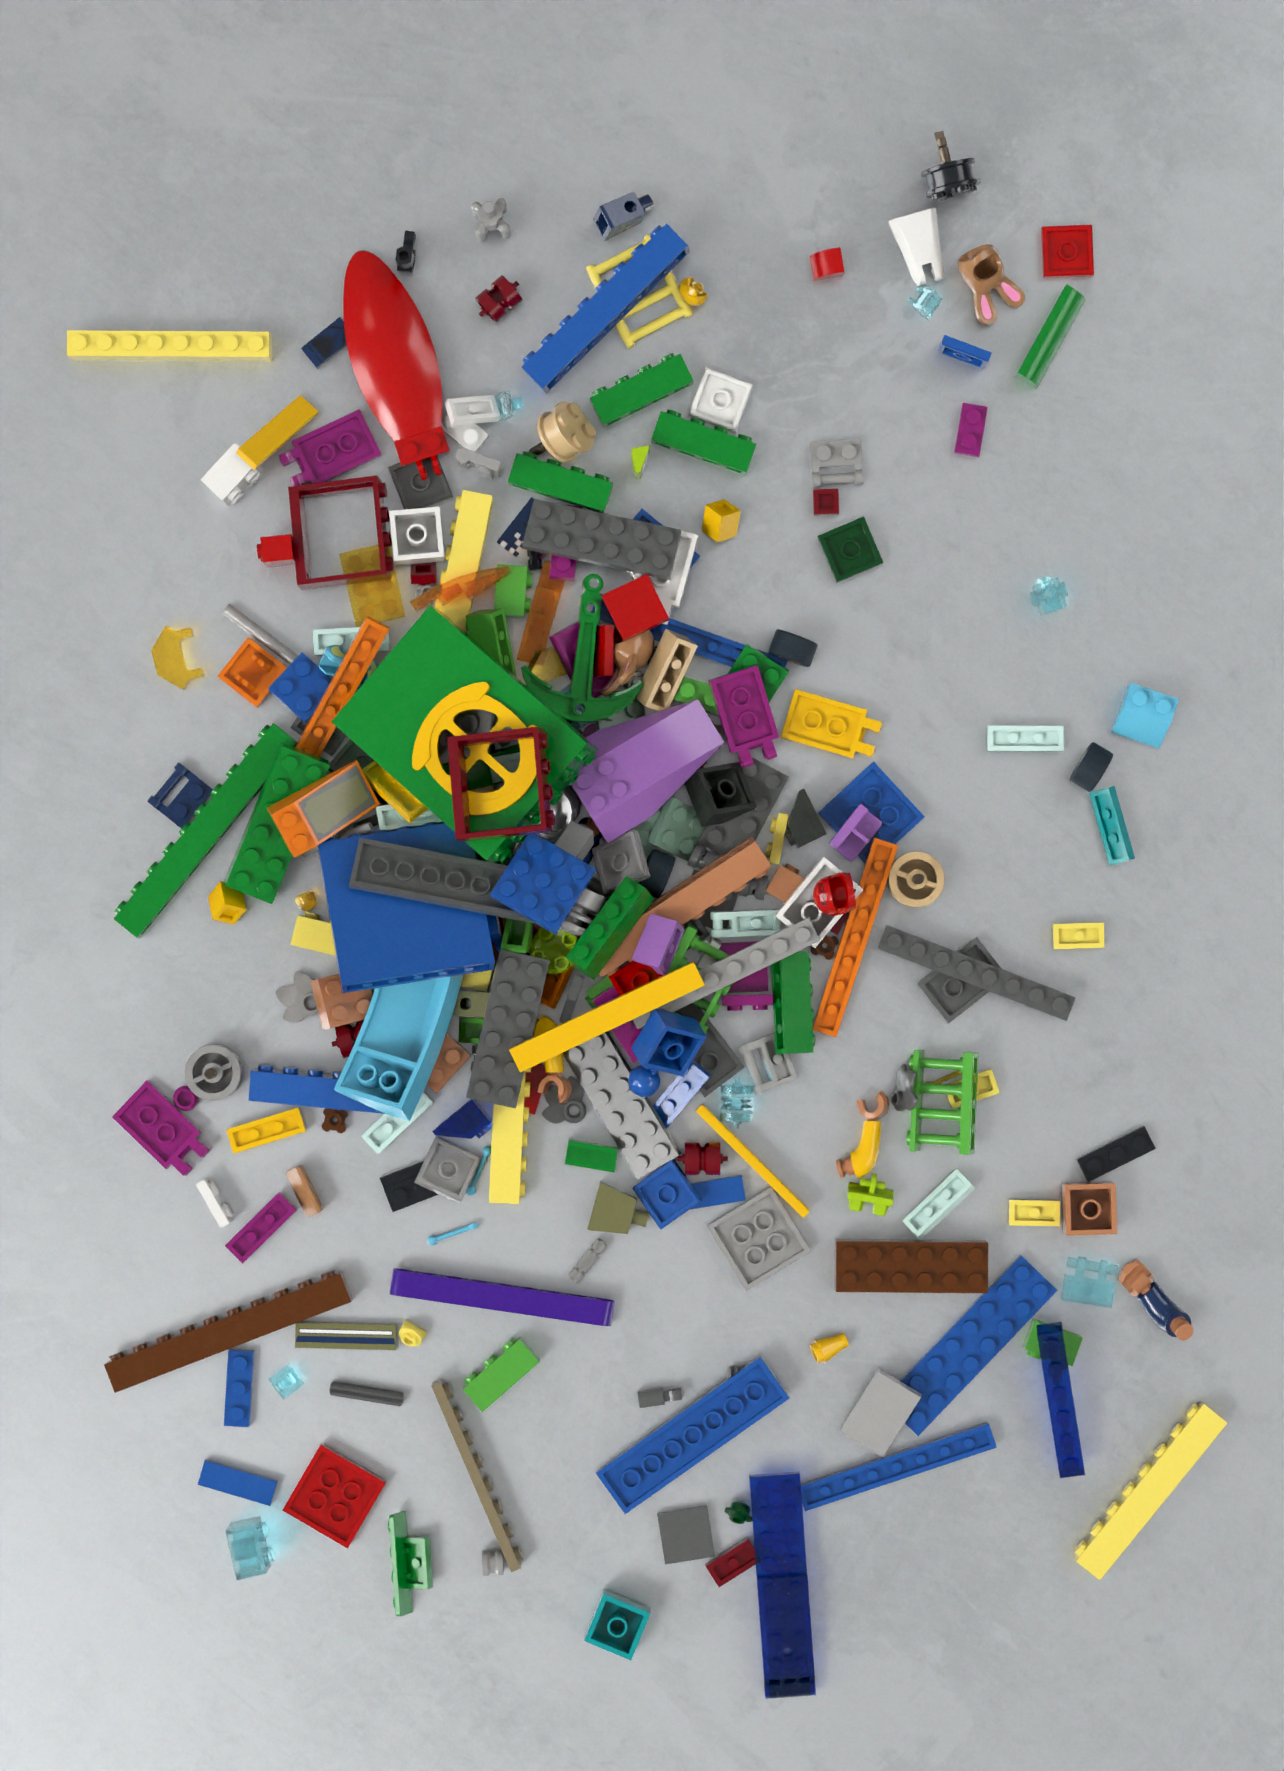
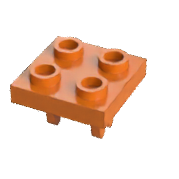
M248 637L217 677L258 708L270 693L268 688L287 667Z

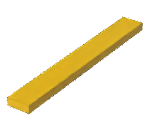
M693 961L509 1048V1051L519 1071L523 1072L705 986Z

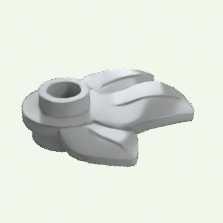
M295 972L294 985L284 986L276 991L279 1001L287 1007L283 1019L289 1022H300L307 1015L319 1014L317 1005L314 1008L308 1006V1000L310 998L315 999L310 982L313 979L307 974Z

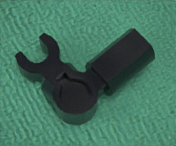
M405 230L403 247L398 248L396 251L397 271L411 273L414 271L416 250H414L416 234L414 231Z

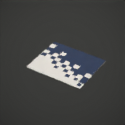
M533 497L529 499L497 540L500 546L526 566H528L530 558L527 556V550L523 549L522 544L525 536V522L529 521L534 501ZM541 553L539 558L543 560L547 554Z

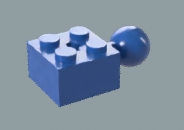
M660 1009L653 1010L631 1047L640 1063L639 1066L630 1072L628 1077L629 1088L635 1095L649 1097L658 1090L660 1086L658 1071L684 1076L707 1037L695 1018Z

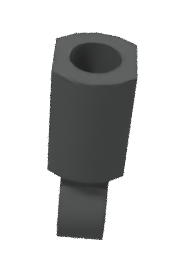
M657 1388L637 1392L640 1408L665 1405L667 1401L682 1400L681 1388L669 1390Z

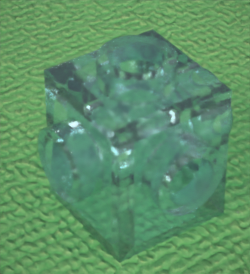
M1051 575L1036 580L1037 584L1032 587L1033 592H1030V598L1033 606H1038L1041 616L1067 607L1065 597L1068 596V592L1064 582L1060 583L1058 577L1052 579ZM1046 591L1051 592L1052 598L1046 596Z

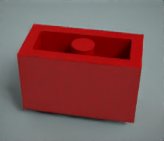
M291 534L260 537L261 544H257L258 559L267 567L295 565L293 536Z

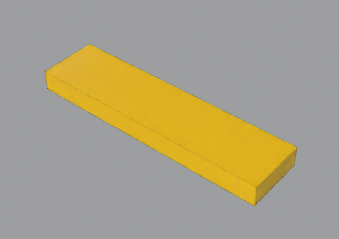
M301 395L298 396L239 447L236 454L255 470L313 420L319 411Z

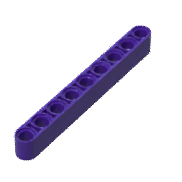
M393 1268L389 1292L391 1295L599 1326L612 1325L615 1305L614 1300L398 1268Z

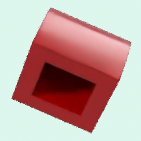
M840 247L823 250L809 256L813 281L842 277L844 275Z

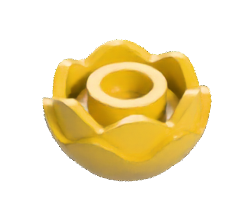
M692 276L682 280L679 292L683 299L692 306L704 304L708 294L703 292L702 284L694 282Z

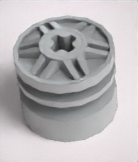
M585 889L560 930L575 936H582L586 931L585 928H582L584 922L591 924L593 919L587 916L588 912L599 913L603 908L606 897Z

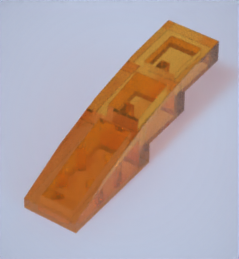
M548 560L543 562L517 655V660L541 666L565 583V580L549 579L551 561Z
M508 566L473 572L431 588L409 602L415 611L418 612L436 599L444 607L463 593L471 601L512 572Z

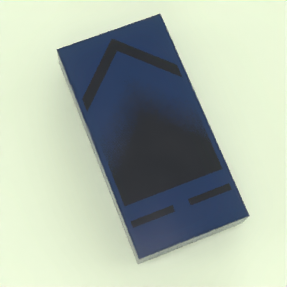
M339 317L301 348L317 369L347 345L344 321Z

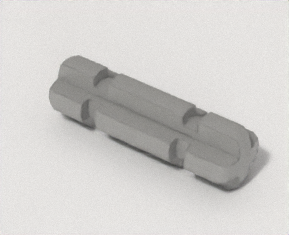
M597 1238L591 1245L592 1248L586 1251L576 1264L577 1267H574L569 1273V1278L574 1282L579 1283L585 1276L584 1273H587L599 1259L598 1255L606 1250L607 1244L601 1239Z

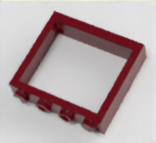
M375 475L288 487L297 586L300 589L309 590L391 579L390 571H394L393 557L389 556L388 547L392 546L390 531L387 532L386 522H389L390 518L388 507H384V497H387L385 482L382 483V480ZM373 490L381 570L311 578L304 498Z
M530 727L447 737L456 840L467 842L552 832V825H555V814L553 810H550L553 790L551 784H548L547 774L551 773V765L549 759H546L545 748H548L549 742L547 733H544L543 729ZM534 739L541 824L471 832L464 746Z

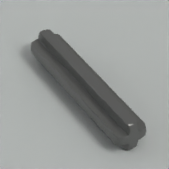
M335 1381L330 1384L329 1389L331 1396L399 1407L402 1406L404 1400V1393Z

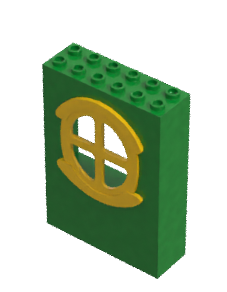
M431 605L331 721L454 832L451 778L445 772L440 762L438 741L444 730H449L454 736L467 735L454 723V718L459 713L467 710H484L496 714L498 722L490 732L503 731L507 727H510L512 730L530 727L543 729L544 733H547L549 742L548 748H545L546 759H549L551 765V773L547 774L548 784H551L553 790V799L550 800L552 805H555L563 795L561 793L567 785H572L578 779L580 769L584 765L588 766L595 759L596 755L594 753L598 750L449 617ZM534 739L518 740L520 763L514 773H510L488 753V748L492 743L467 746L470 749V755L465 760L466 773L478 760H483L504 779L503 787L493 792L477 793L468 790L471 832L528 826L534 823L537 825L541 822ZM527 835L467 841L466 843L486 861L500 864L501 862L505 863L512 856L513 852L511 850L517 843L521 844Z

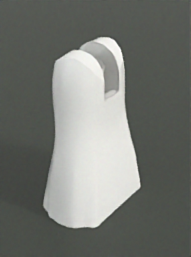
M930 208L889 221L892 233L904 256L914 282L918 286L926 285L922 265L928 263L930 264L935 282L942 280L944 267L936 208Z

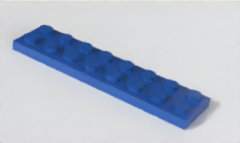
M1019 1255L988 1288V1293H983L900 1380L922 1394L919 1402L905 1422L917 1436L931 1424L1058 1291L1024 1257Z
M759 1356L596 1471V1474L624 1514H626L790 1399V1396L762 1357Z

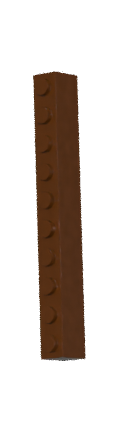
M335 1269L321 1274L322 1279L319 1281L305 1280L298 1283V1289L289 1292L288 1288L279 1290L274 1293V1298L267 1301L264 1297L251 1301V1307L242 1310L241 1306L226 1311L228 1316L218 1319L217 1315L203 1320L204 1325L197 1328L194 1327V1324L179 1329L181 1334L171 1337L170 1333L156 1338L157 1343L150 1346L145 1342L132 1347L134 1351L132 1353L124 1355L123 1351L109 1356L110 1361L105 1363L104 1366L114 1392H119L352 1302L353 1298L343 1272L336 1274Z

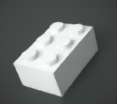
M825 857L818 861L775 914L788 927L810 917L820 938V941L811 945L816 948L843 915L831 916L821 912L813 899V889L820 879L836 875L839 872L843 873ZM852 880L856 899L863 889Z

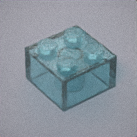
M260 1516L231 1522L225 1531L236 1580L266 1574L272 1565V1561H274L272 1547H267L266 1537L269 1536L266 1522H262Z

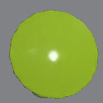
M541 927L532 940L530 955L550 960L548 974L565 972L573 966L566 956L577 943V937L563 930H559L557 935Z

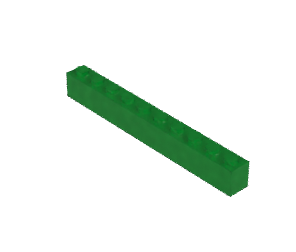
M273 723L271 726L267 724L258 734V737L261 739L255 746L250 744L242 754L244 759L239 766L235 763L226 774L229 778L223 785L219 783L210 793L212 799L207 805L203 802L194 813L197 816L191 824L187 822L178 834L181 837L175 844L170 842L162 852L165 855L159 863L155 861L146 872L149 876L143 883L139 881L130 891L133 895L128 902L123 900L114 912L117 915L114 917V920L136 938H141L261 791L281 742L296 746L297 741Z

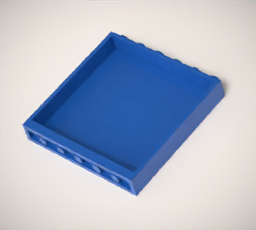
M436 822L424 824L423 827L416 828L404 826L396 831L389 832L387 830H378L373 832V834L363 836L362 834H352L343 839L330 837L318 845L342 993L494 970L495 959L486 914L349 888L359 838L476 860L474 849L466 842L456 840L455 832L445 823L437 824Z

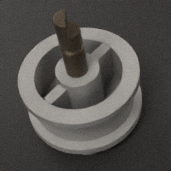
M213 1044L199 1048L189 1057L185 1066V1079L188 1087L196 1096L204 1100L216 1101L230 1096L238 1089L243 1078V1066L240 1058L232 1049L223 1045Z

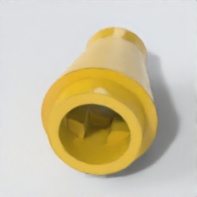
M844 1333L814 1340V1343L809 1346L816 1362L826 1363L844 1348L849 1347V1343Z

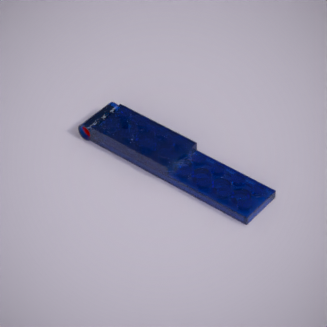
M800 1471L749 1475L765 1699L816 1695ZM785 1648L792 1650L789 1654L783 1652Z

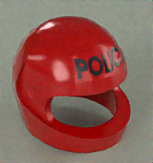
M839 872L836 875L824 877L816 883L813 889V899L821 912L837 916L856 909L855 892L850 873Z

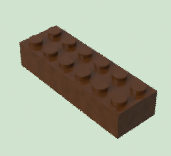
M835 1239L834 1290L835 1292L988 1293V1242L986 1240Z

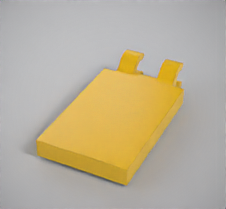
M795 689L781 738L852 759L855 752L873 757L875 746L862 743L866 729L880 733L882 722L866 718L868 711L866 709Z

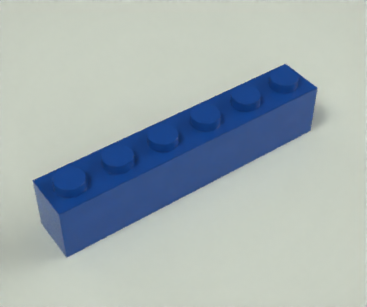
M259 1064L258 1068L250 1071L248 1101L385 1114L336 1092L334 1088L342 1071H333V1075L323 1074L321 1069H308V1072H298L297 1067L290 1066L283 1067V1070L273 1069L274 1066L269 1064Z

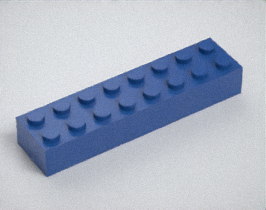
M665 224L663 227L660 225L656 227L649 235L651 239L645 245L639 244L631 253L633 257L627 263L622 261L613 270L615 275L609 281L604 279L595 288L596 294L591 299L588 297L583 299L577 306L579 310L572 317L570 315L566 316L559 324L561 328L554 335L549 333L541 341L543 346L536 353L531 351L523 359L525 364L522 366V369L546 394L690 253L688 245L668 224Z

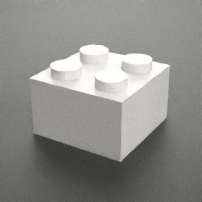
M235 442L200 479L228 506L231 503L236 504L243 497L244 493L242 491L248 484L251 486L255 484L261 477L259 472L262 470L260 466L255 470L252 469L236 454L239 446Z
M440 507L389 511L394 566L444 561Z

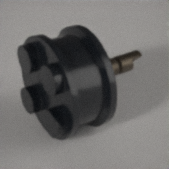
M935 132L934 135L942 164L921 172V177H926L929 189L926 197L932 198V201H943L953 198V193L955 192L956 194H967L977 191V185L981 182L980 179L975 178L972 166L975 163V158L951 161L944 132Z

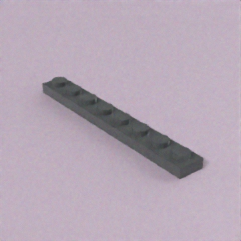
M888 925L884 929L877 948L1065 1021L1069 1017L1076 998Z

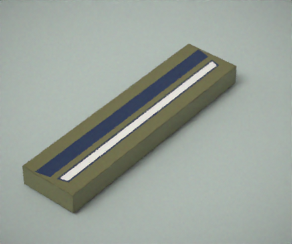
M298 1322L295 1326V1348L396 1350L397 1324Z

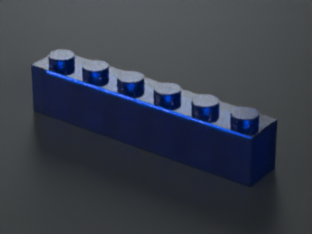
M1062 1322L1037 1325V1337L1060 1478L1085 1475L1084 1459Z

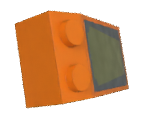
M355 760L267 807V810L290 853L296 858L318 846L378 806L379 802L358 761Z

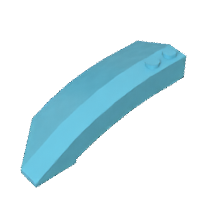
M463 975L375 988L356 1042L334 1090L387 1115L410 1121L440 1053L457 1001Z

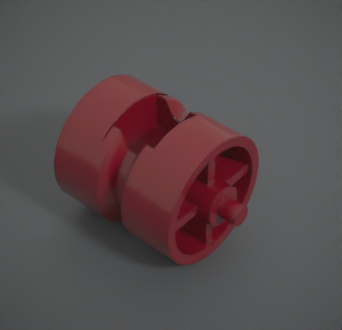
M501 275L491 284V290L485 289L475 297L482 310L478 314L481 317L484 315L489 316L497 323L507 314V308L513 309L523 301L516 288L520 284L517 281L514 283L509 282Z
M364 1020L357 1021L355 1027H352L350 1024L335 1027L337 1038L336 1041L331 1042L332 1047L337 1046L340 1048L343 1058L349 1057Z
M685 1142V1154L677 1156V1161H682V1164H685V1175H699L701 1170H704L706 1175H720V1166L723 1164V1161H728V1156L721 1154L720 1142H709L704 1147H701L696 1142Z

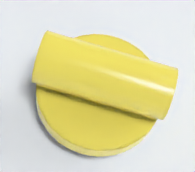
M405 1320L399 1330V1337L407 1346H419L427 1334L425 1330L408 1320Z

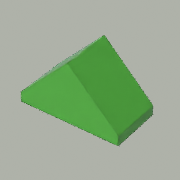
M507 918L501 950L527 953L532 947L534 923Z
M459 1017L458 1042L478 1043L484 1018Z

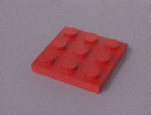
M321 1444L282 1511L348 1549L386 1481Z

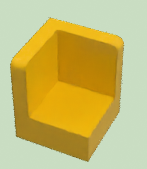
M726 499L705 505L702 531L717 543L735 537L737 535L741 510Z
M222 881L217 884L208 896L212 920L234 925L247 910L243 893L226 887Z

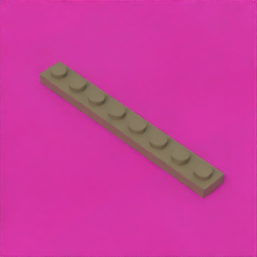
M442 1379L433 1382L431 1387L511 1572L521 1568L520 1561L524 1560L518 1546L514 1547L510 1538L514 1537L508 1522L503 1523L500 1516L504 1513L499 1500L494 1501L490 1491L494 1489L489 1477H484L480 1468L484 1466L478 1453L474 1454L470 1445L474 1444L469 1430H463L460 1422L464 1419L459 1407L454 1408L450 1398L454 1397L448 1383L444 1384Z

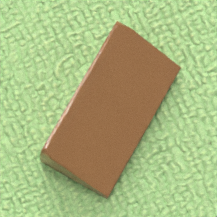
M303 1165L287 1171L286 1176L305 1215L310 1217L321 1212L324 1207Z

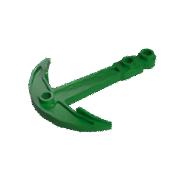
M589 574L582 581L584 593L580 596L578 614L580 626L569 695L551 690L553 686L539 679L526 665L521 667L526 686L563 719L574 722H592L609 718L626 708L635 699L644 684L639 680L626 690L610 694L609 698H593L591 696L596 626L600 619L602 601L599 592L603 588V580L597 574ZM591 579H595L598 582L597 588H592L589 585ZM588 604H592L595 607L594 613L587 611L586 607ZM577 704L583 706V713H577L575 711V706Z

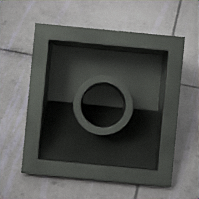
M739 762L697 769L684 783L701 827L725 823L757 807Z
M805 789L797 793L786 825L788 831L785 832L790 845L795 844L797 849L827 834Z

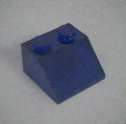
M470 1099L432 1132L436 1136L472 1139L476 1135L478 1138H481L491 1129L489 1124L493 1120L477 1100Z

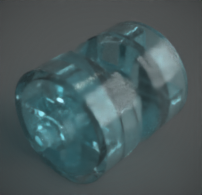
M735 1078V1083H732V1085H721L720 1099L724 1101V1105L720 1107V1121L731 1122L734 1124V1129H739L741 1122H752L753 1107L749 1105V1102L753 1100V1086L742 1085L740 1078Z

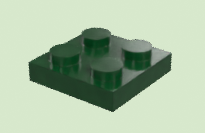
M864 516L817 536L836 583L883 564Z

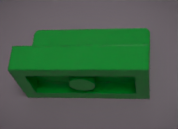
M569 1139L565 1164L614 1173L619 1147Z

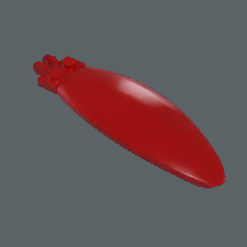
M365 250L358 251L351 257L348 263L343 295L346 344L356 380L373 414L387 434L395 441L394 444L401 465L416 462L421 480L423 481L427 479V473L421 460L431 457L434 473L437 476L442 475L436 455L450 450L441 426V378L431 337L415 303L391 269L375 254Z

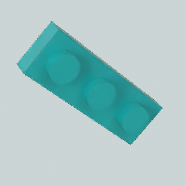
M1115 786L1089 793L1109 865L1135 859Z

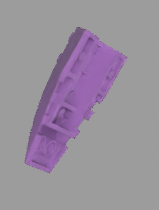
M693 700L598 730L586 737L598 750L594 753L596 755L595 759L588 766L584 765L578 772L579 777L572 786L606 842L609 843L652 817L696 770L722 746L724 741L699 700Z

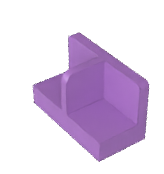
M859 804L828 844L852 862L881 827L882 822L872 815L866 807Z
M650 914L632 959L635 962L651 966L658 974H667L685 931L678 921Z

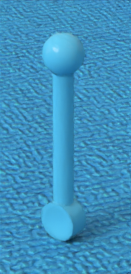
M490 1146L483 1148L480 1164L471 1185L466 1190L468 1195H474L476 1192L475 1186L488 1156L491 1155Z
M477 1222L436 1237L432 1235L428 1237L427 1241L430 1245H435L437 1241L478 1228Z

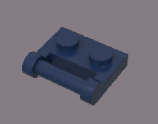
M178 762L174 767L176 770L155 796L151 795L147 802L178 827L182 828L195 816L194 813L198 807L211 796L210 793L213 789ZM185 776L189 781L170 805L166 807L162 802L181 778Z

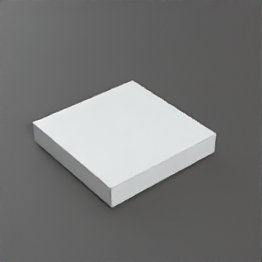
M705 368L688 416L736 433L753 385Z

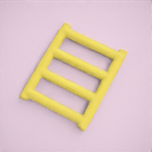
M650 234L644 237V241L596 266L594 264L588 265L586 270L595 288L603 281L600 276L601 274L618 266L622 261L630 260L633 257L632 251L641 243L645 245L651 239ZM672 271L664 277L667 283L666 286L645 296L623 319L673 294L679 307L632 332L629 331L623 319L619 321L616 328L628 349L635 345V341L683 316L687 318L693 315L690 305L679 292L680 286Z

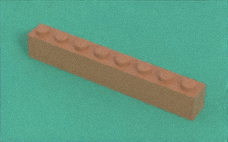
M751 836L652 901L601 970L600 976L603 977L606 974L611 976L620 969L621 964L626 961H633V954L650 914L678 921L684 927L683 924L690 919L694 921L700 918L708 907L712 905L715 907L726 900L725 896L731 892L737 893L747 886V882L754 877L758 879L764 876L769 871L768 868L771 867V864L754 838Z

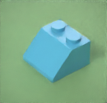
M1130 683L1126 687L1111 733L1160 748L1171 724L1179 699Z

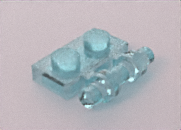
M1078 1256V1259L1068 1257L1067 1267L1075 1268L1076 1270L1075 1276L1064 1275L1061 1300L1112 1308L1115 1282L1106 1281L1107 1274L1117 1275L1118 1265L1109 1264V1261L1104 1260L1100 1262L1086 1260V1257ZM1084 1271L1098 1272L1097 1279L1083 1277Z

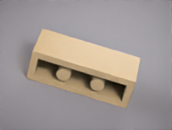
M665 629L642 678L644 684L635 698L651 709L657 711L668 709L698 645L684 635Z

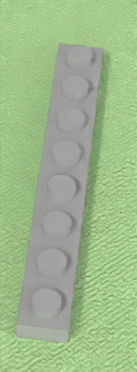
M810 917L699 970L705 986L656 1009L674 1012L820 941ZM653 1010L633 1019L637 1029L645 1026Z

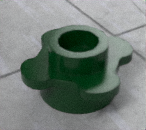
M733 1502L730 1507L725 1508L724 1512L736 1524H743L745 1521L752 1522L753 1517L749 1516L750 1507L744 1503Z

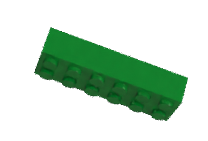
M281 742L224 879L226 887L267 903H273L292 854L286 846L267 807L325 777L330 767L328 760Z

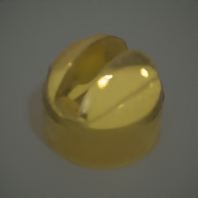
M313 891L305 892L294 898L297 906L303 911L312 910L316 904V897Z

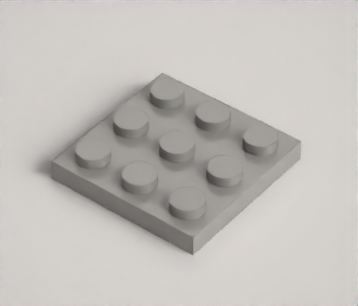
M769 1187L707 1225L746 1291L811 1252L772 1187Z

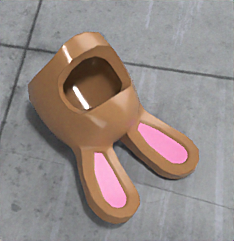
M992 244L976 247L958 259L959 272L966 284L973 290L975 313L981 324L991 325L997 319V312L989 293L992 289H995L1010 307H1019L1024 303L1025 295L1023 291L1005 276L999 252Z
M614 626L613 662L616 666L613 676L601 690L603 696L613 694L620 685H624L632 679L636 670L643 668L648 662L655 643L650 630L623 642L616 626Z

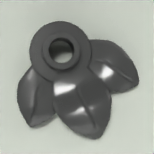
M902 1064L898 1069L896 1090L892 1093L891 1102L897 1111H904L905 1109L911 1111L918 1103V1097L913 1092L916 1072L907 1071L906 1064Z
M568 1077L572 1086V1093L564 1104H560L557 1098L558 1085H550L548 1094H544L550 1106L542 1112V1116L549 1122L558 1124L566 1120L569 1123H578L584 1119L586 1115V1106L582 1101L584 1089L576 1078ZM571 1106L578 1107L579 1113L577 1115L569 1113Z

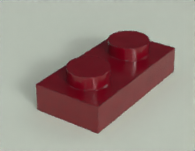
M747 1537L706 1563L705 1566L718 1587H721L762 1560Z

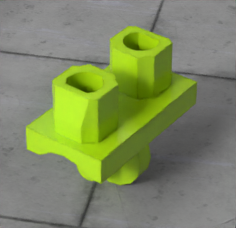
M872 1173L870 1179L861 1178L860 1184L849 1182L847 1190L849 1209L858 1212L862 1211L864 1202L873 1203L872 1213L885 1216L889 1206L892 1207L894 1190L886 1189V1182L877 1181V1173Z

